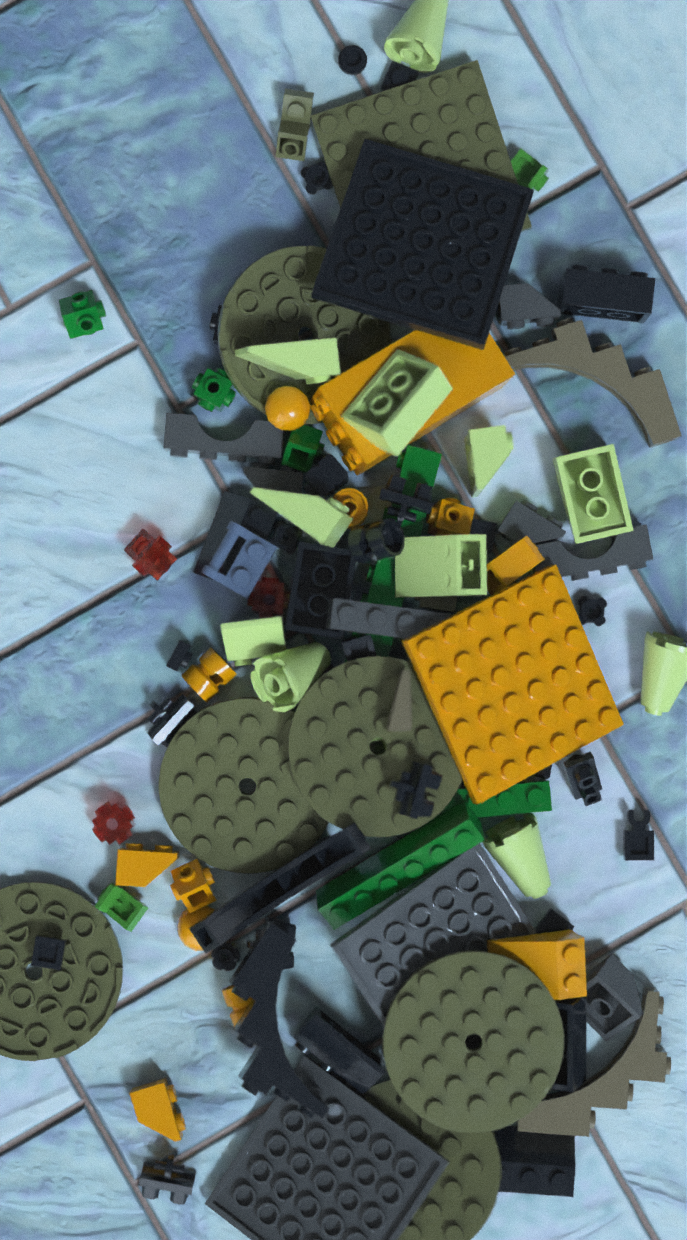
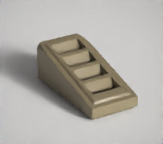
M402 670L401 674H399L386 732L411 731L412 729L411 671Z

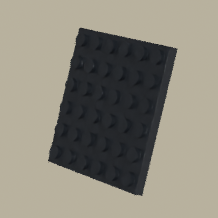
M364 139L319 269L311 298L484 350L534 189Z

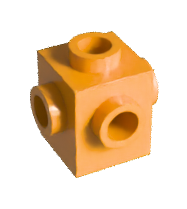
M454 498L441 499L432 506L430 515H426V523H429L427 533L435 536L469 535L475 508L461 505V501Z
M198 859L170 871L174 883L170 884L172 892L177 901L180 899L183 901L189 913L217 901L211 887L215 883L213 875L208 867L202 868Z

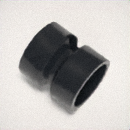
M387 518L353 527L348 536V546L353 558L358 563L365 564L400 555L405 546V537L400 524L395 519Z

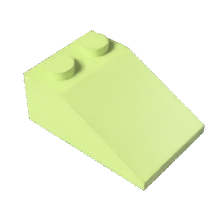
M336 338L248 346L235 350V356L295 380L305 379L306 385L329 382L332 375L340 374Z
M614 444L552 459L575 544L634 531Z
M254 487L250 491L251 494L320 543L334 548L354 519L347 514L350 509L332 497L325 500L317 496Z
M281 617L221 624L227 661H234L235 666L252 665V659L286 650L284 624Z

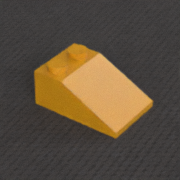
M573 930L487 940L488 952L502 954L524 965L541 980L554 1000L587 996L584 937Z

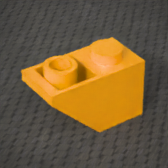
M528 535L487 564V591L490 595L506 588L544 560L537 546L530 540Z
M125 843V848L118 849L115 885L146 887L179 858V851H172L173 846L155 845V850L143 849V844Z
M163 1078L132 1088L130 1096L138 1122L175 1142L180 1141L183 1136L182 1131L186 1130V1124L182 1113L177 1114L174 1102L178 1101L174 1085H168L167 1079Z

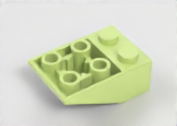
M486 534L405 537V546L402 553L395 556L396 598L486 596Z

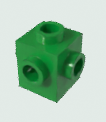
M93 290L77 292L72 296L59 299L62 318L70 339L83 335H92L104 329L102 317H106V312L102 300L96 301Z
M207 368L205 374L200 372L192 386L195 389L194 396L199 400L197 404L210 412H213L214 409L222 412L225 406L229 407L237 393L234 391L235 387L228 378L227 373L219 368H216L215 371ZM211 383L219 385V390L216 393L208 391Z

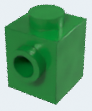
M306 425L292 430L281 464L307 473L311 469L314 459L320 461L325 444L320 443L323 431Z

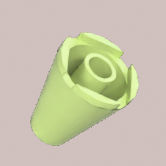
M414 0L385 40L384 51L387 56L400 64L401 61L409 64V68L420 73L433 72L441 60L449 0Z
M647 631L645 634L641 705L645 706L647 713L662 716L663 712H669L687 681V646L683 642V638L655 631L652 634Z
M312 642L262 656L253 664L255 665L254 671L251 672L253 688L263 703L269 701L274 705L271 709L286 712L297 705L309 688L330 666V653L321 643Z
M523 813L524 819L516 821L513 816L490 828L486 832L488 838H485L482 842L524 896L537 899L548 893L551 880L538 821L533 813Z

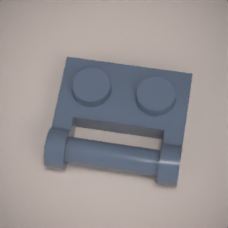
M230 521L227 526L228 532L209 565L205 564L201 573L248 599L277 547L239 524ZM240 536L246 542L225 576L218 571Z

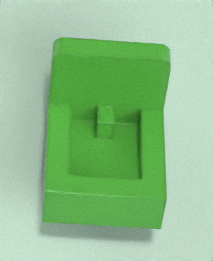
M521 148L511 160L518 185L535 189L539 192L548 181L549 177L546 176L549 171L548 168L540 164Z
M111 883L100 893L99 900L95 904L99 911L108 914L130 932L133 931L149 908L124 887Z

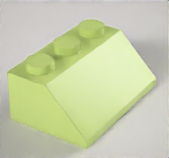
M397 349L342 414V418L377 448L398 456L453 388L439 366Z
M505 425L470 429L464 439L472 498L479 496L505 462L511 450H513L512 433H506Z

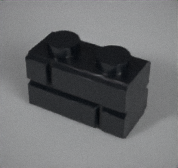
M330 454L318 462L319 466H314L305 473L306 483L303 485V489L308 495L327 500L334 494L335 489L339 490L348 482V472Z

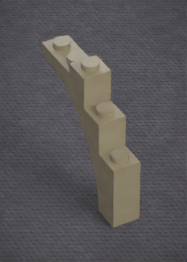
M569 318L556 323L557 328H554L551 332L552 342L549 341V338L533 342V348L522 351L521 347H516L504 352L505 358L513 371L524 368H551L568 371L592 380L611 392L629 410L641 427L649 448L677 440L682 436L660 369L652 371L651 367L635 371V377L632 378L621 344L613 347L612 342L596 347V352L593 353L582 320L574 322L573 318Z
M644 987L641 1000L643 1014L635 1021L632 1032L620 1051L603 1069L588 1078L574 1092L559 1091L547 1094L530 1113L516 1121L517 1131L589 1137L590 1128H595L596 1112L591 1110V1107L627 1110L628 1101L632 1102L633 1084L629 1083V1080L665 1083V1075H670L671 1057L667 1056V1052L663 1048H656V1044L661 1043L662 1035L661 1026H657L658 1014H662L664 1008V998L659 996L660 992L656 988Z

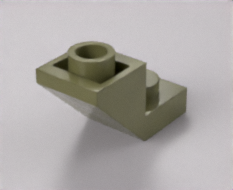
M285 88L282 116L278 130L276 157L305 161L313 107V92Z

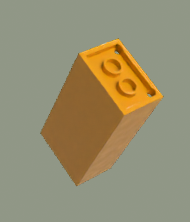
M414 330L320 386L310 400L312 404L310 406L311 410L314 413V417L318 421L322 420L328 429L326 435L332 445H338L343 453V463L348 467L349 471H354L358 476L392 455L372 444L342 418V414L397 349L439 366L453 388L406 445L408 446L500 390L515 375V372L490 333L484 350Z

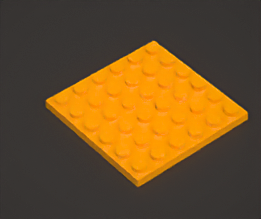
M556 564L549 565L402 641L473 804L478 805L624 725Z

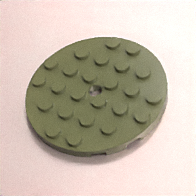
M295 246L271 252L249 265L234 281L224 299L218 321V346L223 367L239 394L250 405L265 415L267 397L276 388L283 386L299 388L308 397L311 406L310 400L320 386L327 382L306 385L305 379L295 380L235 356L236 349L248 346L298 342L300 328L307 327L312 332V340L337 339L340 374L332 375V380L392 344L389 321L311 298L326 248ZM310 409L309 418L305 424L323 423L322 420L318 421L314 417V413Z
M376 656L359 658L343 663L324 674L309 688L294 713L288 741V756L294 780L299 791L313 810L340 829H344L355 822L364 836L389 837L412 831L437 816L451 801L461 784L462 777L411 662L392 657ZM402 670L411 671L412 729L411 731L386 732L399 674H401ZM375 738H382L386 742L387 748L382 755H375L370 750V743ZM412 761L432 766V770L443 776L440 787L437 790L426 787L423 799L434 802L431 817H418V819H414L397 813L400 801L394 800L397 788L389 786L391 780L399 782L402 771L409 772Z
M240 697L219 701L194 714L180 727L171 740L163 757L159 774V796L163 814L168 826L179 842L203 862L221 870L242 874H255L278 869L311 848L321 837L329 823L313 810L297 787L290 768L288 741L295 710L290 709L286 712L275 711L271 709L274 705L269 701L263 703L257 697ZM244 778L254 780L256 783L255 791L251 793L241 791L240 781Z
M23 882L1 888L0 1055L21 1061L46 1060L67 1055L79 1049L96 1036L104 1027L117 1005L123 983V957L118 938L106 916L89 899L70 888L48 882ZM42 935L66 939L62 969L54 970L41 967L42 976L38 979H31L27 975L26 968L32 962L36 936Z
M464 950L431 960L417 969L402 984L386 1014L387 1017L382 1034V1048L392 1084L403 1101L415 1113L428 1122L447 1130L463 1133H482L501 1129L515 1123L530 1113L544 1099L554 1084L561 1066L564 1050V1033L560 1013L553 997L533 972L521 963L502 954L480 950ZM470 1034L480 1035V1047L476 1049L467 1048L465 1046L467 1036Z
M391 1080L369 1088L364 1094L361 1093V1096L451 1161L398 1240L473 1239L484 1227L494 1210L502 1180L501 1155L499 1154L494 1131L463 1133L436 1126L415 1113L403 1101Z

